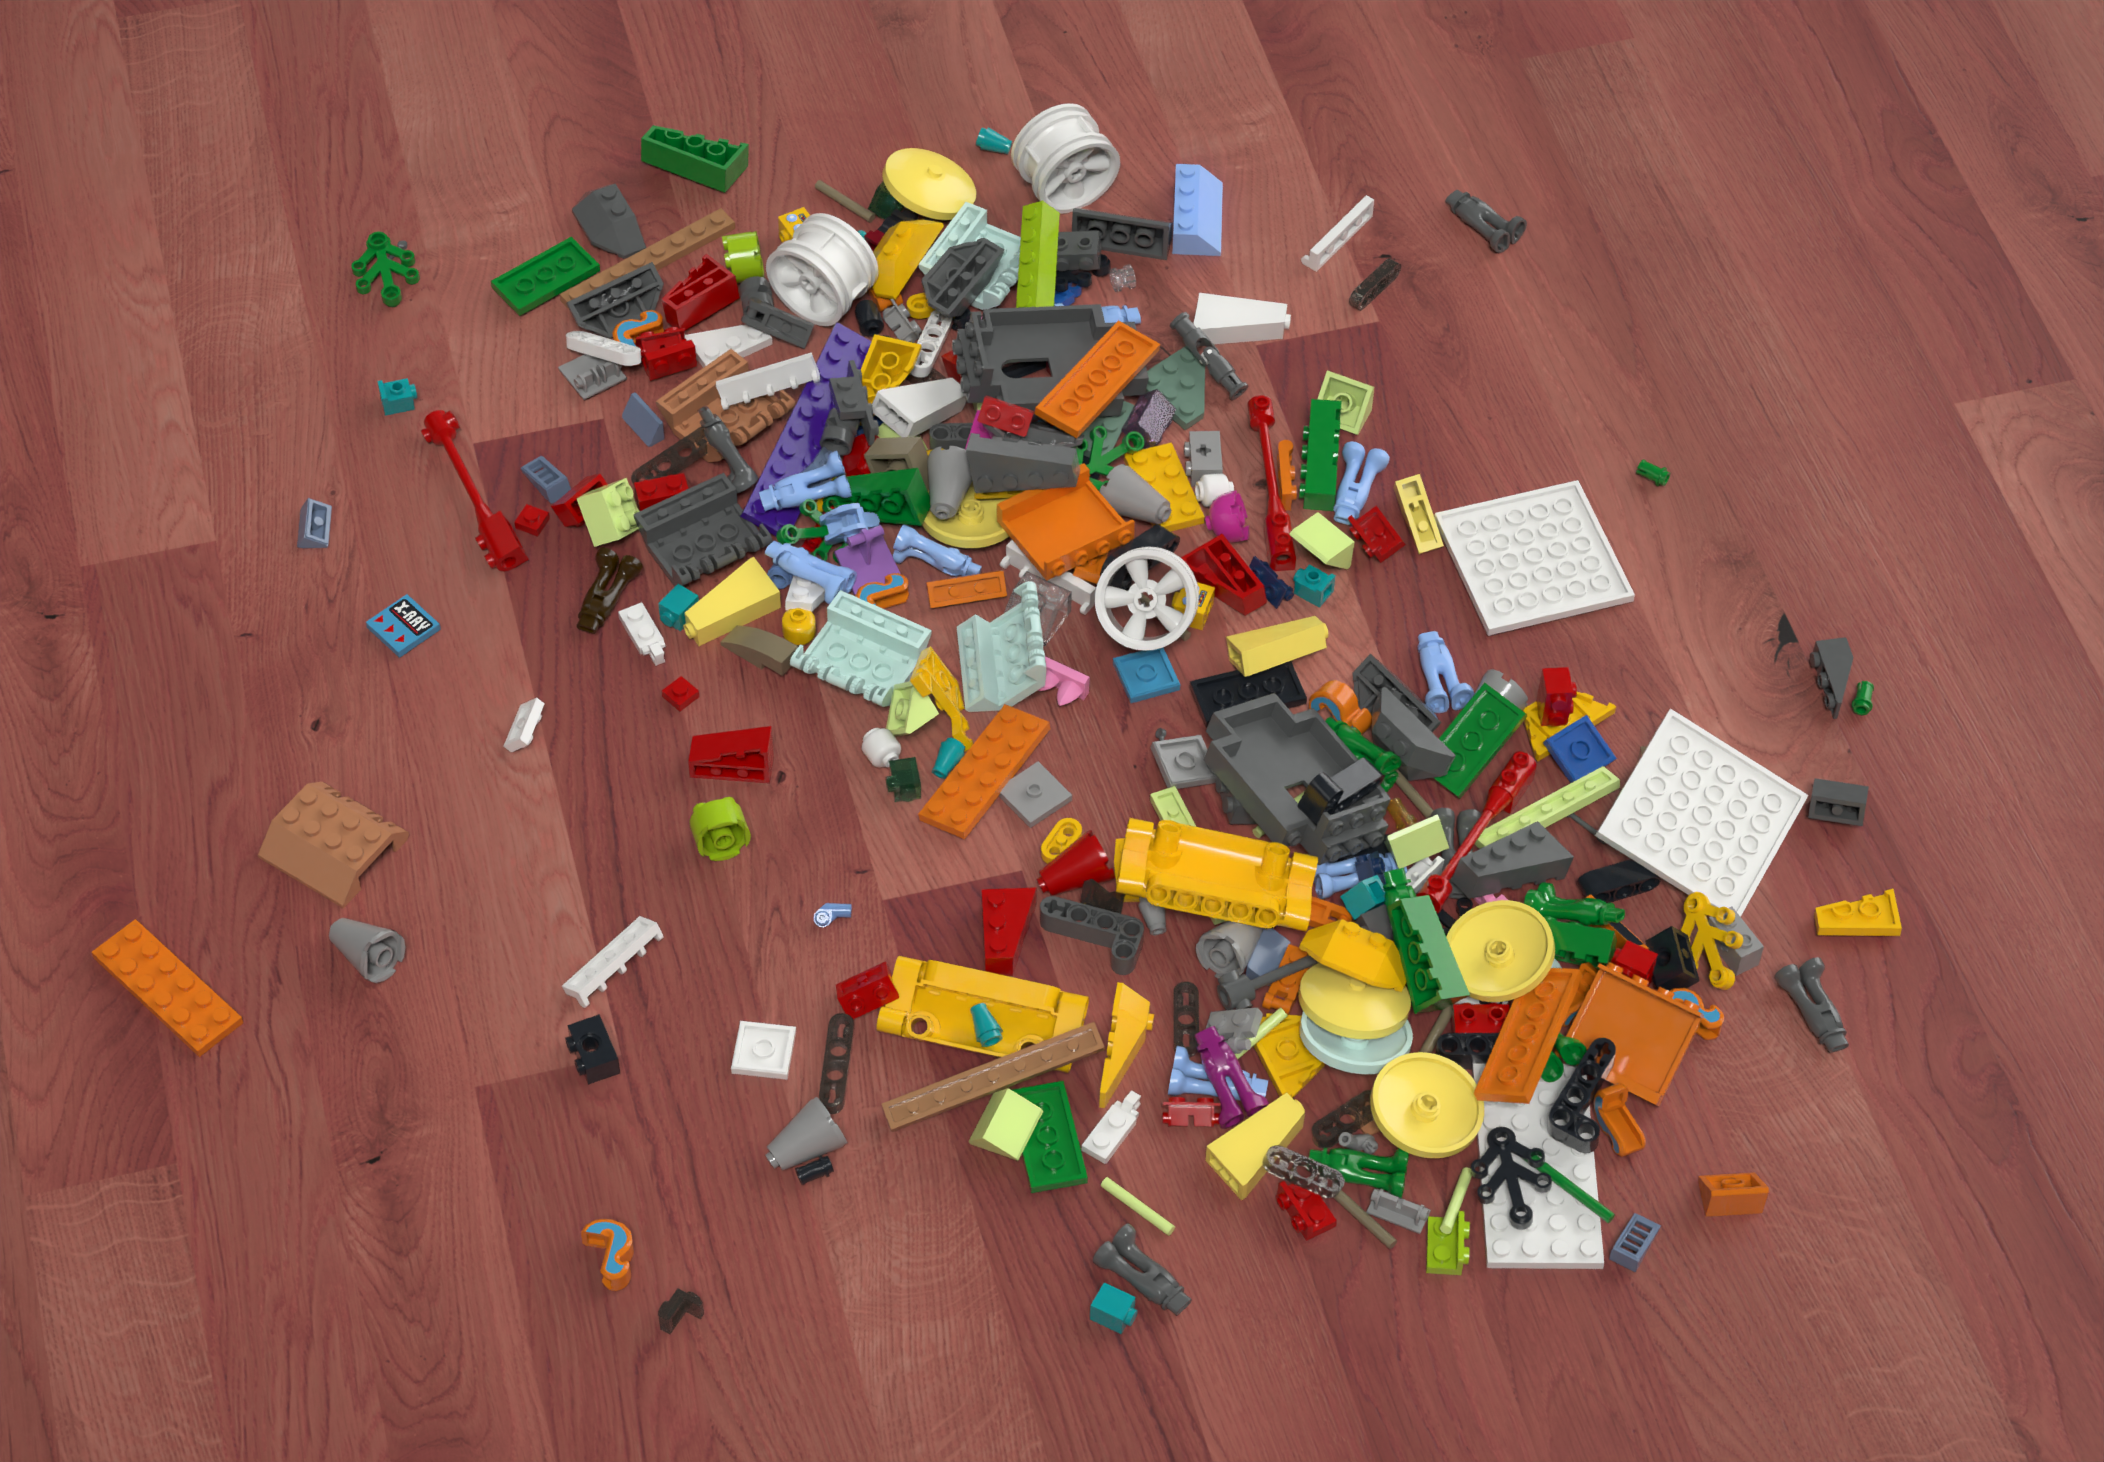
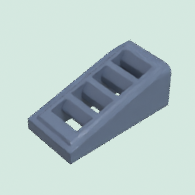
M539 456L521 467L522 473L551 504L571 490L567 477L543 456Z
M1634 1213L1611 1250L1609 1260L1636 1273L1661 1225ZM1636 1224H1639V1225H1641V1226H1643V1227H1645V1228H1647V1229H1649V1230H1651V1231H1650V1233H1649V1232H1647V1231H1645V1230H1643V1229H1641V1228H1639V1227H1637V1226H1635V1225H1636ZM1634 1231V1232H1636V1233H1638V1234H1640V1235L1646 1237V1239L1644 1240V1239H1642V1238H1640V1237H1638V1236L1632 1234L1631 1232ZM1627 1239L1641 1244V1247L1627 1241ZM1623 1246H1625V1247H1627V1248H1630V1249L1636 1251L1637 1253L1634 1254V1253H1632V1252H1630V1251L1624 1249Z

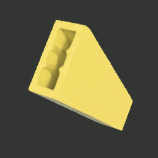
M752 557L685 612L686 624L683 625L684 631L689 639L693 638L698 646H701L732 631L737 625L743 626L781 608L780 591L757 560Z
M1316 616L1227 636L1229 661L1245 677L1327 648L1326 638L1329 635L1326 624L1321 622Z
M1285 1093L1207 1145L1205 1161L1241 1201L1248 1196L1303 1128L1304 1107L1298 1100H1293L1288 1093Z

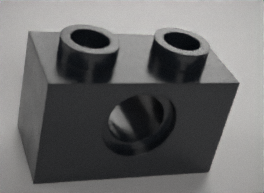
M1670 926L1645 941L1646 946L1649 948L1648 950L1658 954L1652 977L1657 988L1662 987L1668 991L1674 988H1689L1700 981L1687 934Z
M600 1014L567 1025L569 1036L565 1037L567 1048L570 1054L575 1052L577 1059L574 1062L579 1076H585L588 1085L620 1074L619 1059Z

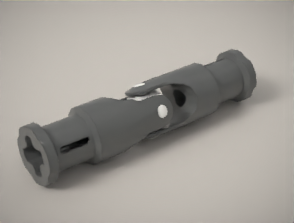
M1187 312L1181 313L1170 323V328L1180 334L1183 338V343L1201 364L1207 366L1213 379L1218 384H1222L1228 391L1231 400L1237 399L1248 389V384L1240 380L1235 374L1233 366L1220 355L1218 349L1201 328H1196L1189 319ZM1201 346H1206L1203 353L1200 355L1197 351V348Z

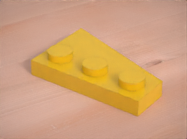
M1894 889L1885 890L1883 895L1875 897L1872 894L1862 896L1861 900L1851 903L1845 900L1816 907L1814 912L1818 935L1900 936L1902 930Z

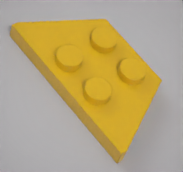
M1577 692L1576 698H1572L1574 711L1573 714H1569L1567 725L1541 726L1537 702L1535 701L1523 710L1527 714L1524 724L1535 759L1540 761L1550 755V752L1543 744L1546 739L1585 715L1588 716L1595 726L1613 715L1616 711V706L1612 703L1606 706L1594 701V696Z
M1266 1013V1017H1262L1260 1025L1272 1014ZM1288 1015L1254 1045L1279 1097L1288 1093L1293 1099L1325 1066V1063L1313 1056L1302 1042L1299 1031L1302 1016Z

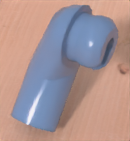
M824 904L814 914L815 924L819 927H826L837 917L851 918L852 904Z

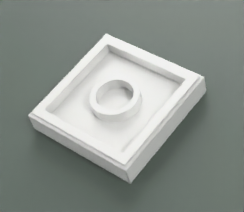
M740 1021L731 1073L788 1080L796 1027Z

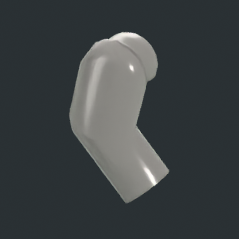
M1343 1132L1339 1136L1340 1145L1348 1149L1364 1150L1368 1154H1373L1378 1149V1143L1375 1141L1374 1136L1370 1134L1352 1135L1348 1132Z

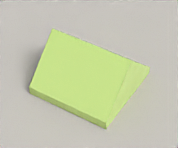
M1327 371L1318 399L1342 401L1340 429L1358 435L1372 411L1374 387Z
M1317 512L1290 532L1289 535L1325 564L1349 569L1351 566L1354 541L1320 513Z
M911 682L896 684L893 687L886 729L890 730L894 737L911 734L939 713L929 696L922 697Z
M1438 814L1388 835L1385 841V845L1399 869L1449 848Z
M1009 1088L993 1093L969 1143L1018 1161L1043 1110Z

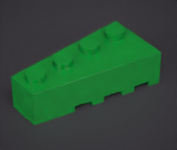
M654 125L641 138V161L722 192H726L748 167L749 144L740 142V145L737 146L729 144V140L719 138L717 142L707 140L705 135L701 134L686 136L683 131Z
M1311 399L1309 426L1304 425L1303 441H1307V445H1302L1301 460H1306V464H1301L1300 479H1305V483H1300L1299 498L1304 499L1303 509L1334 511L1342 401Z
M918 468L846 476L852 496L842 498L838 495H832L823 499L824 502L828 498L834 497L838 499L840 506L859 503L860 507H863L864 512L877 514L880 519L879 521L884 523L922 526L930 510V496Z
M1430 896L1403 898L1389 905L1388 911L1414 1014L1443 1010L1470 996Z
M1543 916L1548 922L1554 937V959L1579 966L1582 963L1589 962L1598 970L1600 969L1597 967L1599 963L1607 966L1608 962L1611 963L1617 943L1615 931L1600 927H1588L1571 921L1568 923L1560 922L1556 918Z

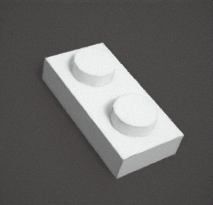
M535 698L520 705L503 746L510 752L525 748L531 743L534 728L542 717L541 711L544 703L541 700Z

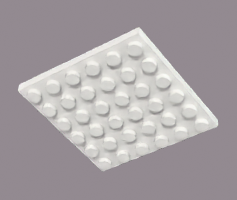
M1578 480L1435 513L1434 518L1439 532L1488 636L1634 601L1635 594Z
M1670 709L1595 836L1686 894L1690 895L1694 892H1701L1708 897L1712 906L1718 908H1729L1732 906L1741 917L1808 795Z

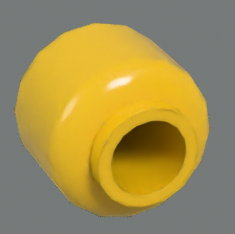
M801 608L787 610L782 617L784 638L795 645H805L811 642L816 634V621L813 612Z

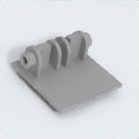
M587 354L558 367L583 400L627 379L620 370L622 365Z

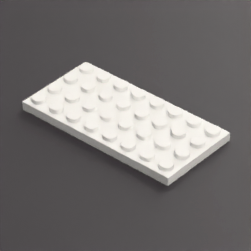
M1473 1064L1472 1078L1476 1084H1478L1486 1064ZM1563 1064V1075L1555 1082H1546L1540 1077L1529 1104L1484 1101V1119L1477 1134L1478 1159H1481L1489 1148L1487 1144L1489 1132L1496 1127H1507L1514 1132L1518 1143L1529 1149H1542L1545 1153L1546 1163L1598 1201L1594 1151L1586 1154L1578 1152L1551 1137L1547 1129L1549 1112L1577 1068V1065ZM1587 1075L1582 1076L1585 1080H1587ZM1571 1097L1568 1099L1573 1103L1581 1102V1100L1577 1097ZM1590 1105L1584 1113L1589 1118H1591ZM1562 1119L1554 1121L1557 1125L1560 1126L1567 1124V1122ZM1589 1133L1580 1134L1584 1139L1592 1138V1135ZM1500 1137V1138H1497V1140H1498V1141H1505L1506 1138ZM1511 1153L1513 1161L1536 1174L1541 1173L1534 1167H1531L1521 1157ZM1499 1155L1489 1166L1488 1175L1480 1179V1186L1487 1184L1502 1164ZM1479 1166V1172L1483 1171L1484 1168ZM1518 1178L1524 1204L1528 1205L1533 1211V1223L1524 1230L1516 1229L1510 1223L1509 1213L1513 1205L1506 1179L1495 1193L1494 1201L1490 1204L1482 1203L1486 1268L1603 1269L1604 1255L1600 1217L1554 1182H1552V1187L1548 1192L1540 1193L1535 1189V1186ZM1541 1180L1538 1182V1184L1546 1185L1548 1184V1182L1545 1180ZM1485 1191L1481 1195L1484 1197H1488L1491 1195V1193ZM1517 1212L1516 1214L1518 1216H1524L1526 1213Z

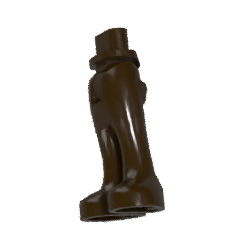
M605 547L598 549L595 560L599 572L585 595L581 611L578 614L579 621L576 626L579 630L595 634L598 627L604 625V621L611 616L626 585L638 577L643 569L642 563L637 558L626 555L623 556L619 564V557L613 550ZM618 569V572L615 576V579L611 587L609 588V590L604 591L613 574Z

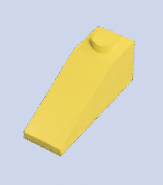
M1420 474L1395 481L1393 488L1418 553L1422 554L1444 547Z

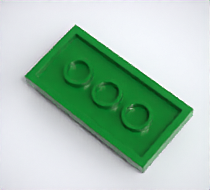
M569 237L491 280V287L521 316L600 272V264L576 240Z
M1484 682L1440 736L1439 740L1456 756L1447 774L1441 777H1434L1433 779L1461 799L1527 718V714Z
M1064 1081L1013 1089L1012 1091L1043 1110L1022 1152L1031 1193L1087 1184L1088 1176Z

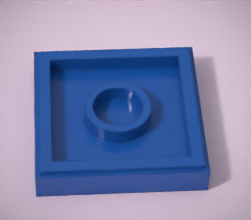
M1587 715L1543 742L1570 783L1602 766L1606 767L1617 759Z

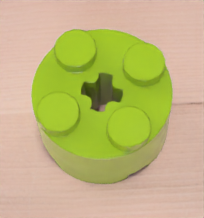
M756 231L722 236L724 250H728L724 254L726 268L732 269L729 271L736 276L737 284L750 277L758 276L765 278Z
M732 797L699 803L694 806L689 826L700 855L703 857L704 855L709 856L710 860L723 861L737 856L740 853L739 849L744 844L747 847L751 834L741 807Z

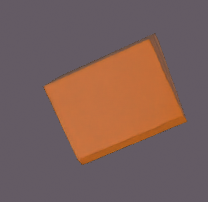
M1755 1172L1698 1176L1705 1217L1763 1213L1769 1187Z

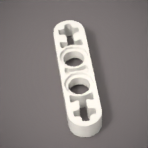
M937 310L931 313L917 344H921V349H929L933 352L920 351L916 364L910 372L913 376L926 377L930 374L950 332L953 317L948 318ZM929 334H934V335H937V336H939V337H937V338L931 337V336H929Z
M572 331L566 334V347L568 349L625 366L641 363V349L584 331Z

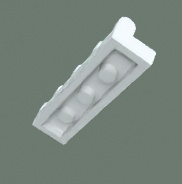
M1366 195L1310 250V256L1304 255L1301 258V262L1317 272L1373 217L1374 199Z
M808 353L716 381V388L721 397L722 408L727 410L730 405L743 401L747 404L751 402V399L766 394L770 397L776 391L789 387L796 389L799 384L812 380L814 383L820 382V373L812 353Z
M1013 540L1006 545V556L1002 559L1000 567L1006 569L1011 564L1021 570L1019 573L1021 579L1025 580L1030 575L1042 582L1040 590L1046 592L1051 587L1063 594L1061 602L1067 604L1070 600H1073L1082 605L1080 613L1084 615L1095 605L1096 587L1079 577L1073 576L1068 571L1046 581Z
M639 916L562 985L565 993L576 998L578 1003L583 1008H586L590 1004L587 997L593 991L598 989L604 992L607 989L605 981L613 973L618 971L620 974H624L627 971L624 964L637 953V955L642 957L646 954L644 945L653 937L657 941L664 938L657 922Z

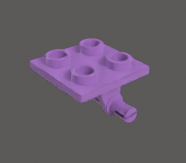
M881 525L868 530L866 528L861 529L860 533L847 537L849 546L834 551L840 566L848 567L857 573L856 581L851 589L854 596L858 588L866 583H885L886 575L892 573L901 574L883 538L884 530Z

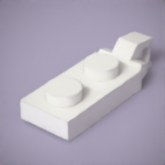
M641 602L618 611L619 619L640 655L649 654L655 666L664 663V651L662 649L665 647L664 639L643 603Z
M1131 1090L1123 1103L1117 1100L1082 1144L1081 1151L1107 1164L1136 1125L1139 1112L1136 1110L1141 1105V1095Z

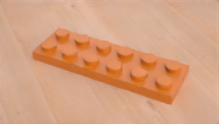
M1118 320L1036 406L1034 414L1071 436L1078 438L1159 352L1160 344Z
M1004 704L965 756L918 813L919 820L965 839L1000 795L1005 785L1014 777L1051 729L1050 722Z
M136 919L91 952L93 958L198 1057H201L243 1024L242 1017Z
M1551 968L1537 987L1527 994L1514 999L1474 1091L1478 1101L1530 1103L1583 976L1580 969Z

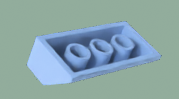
M1176 164L1172 254L1221 256L1223 182L1201 165Z

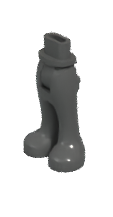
M1455 190L1445 200L1451 206V211L1457 214L1462 222L1469 224L1490 242V247L1498 253L1507 250L1510 243L1515 244L1526 229L1527 221L1524 218L1515 216L1510 221H1507L1484 201L1471 196L1468 192L1462 193L1459 190Z
M704 406L700 408L698 412L702 418L700 425L705 427L704 434L709 444L721 454L730 468L731 473L727 478L736 488L737 493L748 489L758 480L757 474L739 454L732 442L729 429L716 414H712L709 407Z
M1438 808L1431 813V817L1438 814L1449 845L1448 849L1441 851V858L1444 859L1442 872L1456 853L1454 850L1455 814L1449 808ZM1467 809L1458 814L1456 829L1459 847L1482 815L1479 811ZM1451 878L1449 882L1451 883L1453 890L1449 898H1468L1451 881Z
M1819 957L1812 958L1803 963L1799 969L1795 964L1781 968L1775 974L1774 979L1796 1002L1810 1031L1819 1038V1043L1825 1044L1829 1053L1847 1048L1849 1046L1845 1038L1847 1032L1843 1028L1841 1017L1820 982V978L1825 970L1822 959ZM1804 987L1806 988V990L1808 991V993H1809L1810 996L1812 997V999H1813V1001L1815 1002V1004L1809 999L1808 995L1806 994V991H1805Z
M1129 1223L1125 1224L1117 1232L1112 1243L1107 1241L1097 1250L1093 1257V1263L1100 1268L1111 1270L1124 1278L1142 1293L1148 1301H1153L1157 1305L1162 1304L1161 1308L1163 1310L1169 1309L1176 1316L1189 1306L1192 1299L1184 1293V1287L1182 1285L1179 1286L1177 1280L1164 1267L1146 1256L1136 1246V1230ZM1123 1257L1130 1261L1132 1264H1134L1136 1267H1138L1140 1270H1142L1144 1273H1141L1134 1269L1130 1264H1128L1123 1259Z

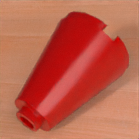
M1089 830L1039 871L1040 877L1036 881L1043 894L1048 892L1050 896L1111 881L1115 879V873L1113 868H1108L1109 860L1095 834L1093 835L1092 830Z

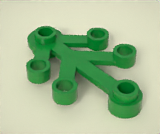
M374 232L369 235L366 242L367 250L351 265L355 276H363L356 281V289L359 294H368L371 291V283L381 273L384 288L381 290L382 301L388 307H396L401 302L402 295L400 288L393 283L391 271L404 276L408 284L418 283L420 280L419 271L416 268H408L415 264V256L410 250H403L392 245L390 238L385 233ZM386 253L400 258L401 264L388 259ZM377 256L376 263L367 272L366 265Z
M1100 425L1094 427L1090 431V438L1093 442L1089 464L1086 465L1090 469V475L1095 472L1107 476L1114 468L1107 464L1127 452L1134 454L1144 447L1143 436L1139 432L1132 431L1123 437L1122 444L1101 456L1103 441L1107 437V431ZM1096 430L1101 433V438L1096 435ZM1085 438L1081 444L1082 449L1076 447L1079 465L1082 464L1084 451L1088 448V442ZM1128 440L1133 442L1134 447L1129 445ZM1090 478V482L1098 491H1100L1102 485L1107 486L1109 480L1102 482Z
M830 497L823 502L822 508L827 513L833 510L829 507L828 503H832L835 509L840 506V502L838 499ZM806 499L800 504V512L804 516H809L820 525L819 517L823 514L817 510V504L814 500ZM806 504L811 507V511L807 510ZM786 524L777 531L776 537L777 541L782 545L789 543L792 546L799 539L824 538L829 532L827 525L797 528L794 525ZM788 531L791 532L793 537H790L788 535ZM823 539L819 547L811 552V555L816 557V553L821 556V560L826 561L828 558L827 553L832 545H825ZM844 541L842 546L837 548L836 550L844 548L849 545L846 544ZM833 552V559L835 560V562L839 563Z

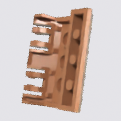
M729 349L656 401L657 407L674 435L707 462L720 461L723 457L709 444L704 434L705 427L700 425L702 420L698 412L700 408L704 406L709 407L712 414H716L729 429L733 444L737 446L743 445L747 440H750L767 426L771 425L773 419L780 418L792 410L796 404L789 394L784 390H780V399L774 395L769 397L766 394L751 399L750 403L745 404L743 401L730 405L729 409L723 410L721 397L716 388V381L749 371L748 362L732 349Z
M325 782L308 783L271 821L258 857L344 909L361 890L358 877L391 842L393 851L397 852L407 841L409 832L396 826L393 822H382L383 817L381 815L375 814L374 811L348 796L340 797V791L333 789V787Z

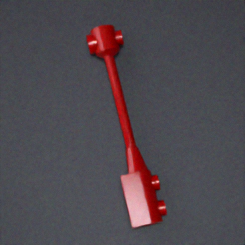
M1258 395L1248 401L1247 407L1250 426L1254 431L1259 432L1269 495L1267 515L1264 522L1268 564L1273 571L1295 570L1296 552L1294 540L1289 535L1292 531L1291 520L1279 497L1269 429L1275 424L1273 404L1268 396ZM1280 555H1289V558L1286 560L1276 559Z
M443 410L429 413L424 419L426 428L422 429L421 432L428 443L433 441L437 446H444L475 507L478 532L480 534L475 539L482 550H488L489 553L484 557L492 569L497 567L499 571H509L526 562L529 558L511 523L501 510L493 514L490 508L483 502L453 443L456 437V430L461 428L454 414L451 411L445 412Z
M1518 751L1512 755L1490 787L1482 815L1440 875H1430L1417 893V897L1430 896L1436 913L1442 910L1443 904L1452 893L1453 888L1449 881L1455 873L1460 858L1468 855L1491 819L1495 818L1501 811L1509 814L1513 811L1534 780L1537 764L1529 754Z

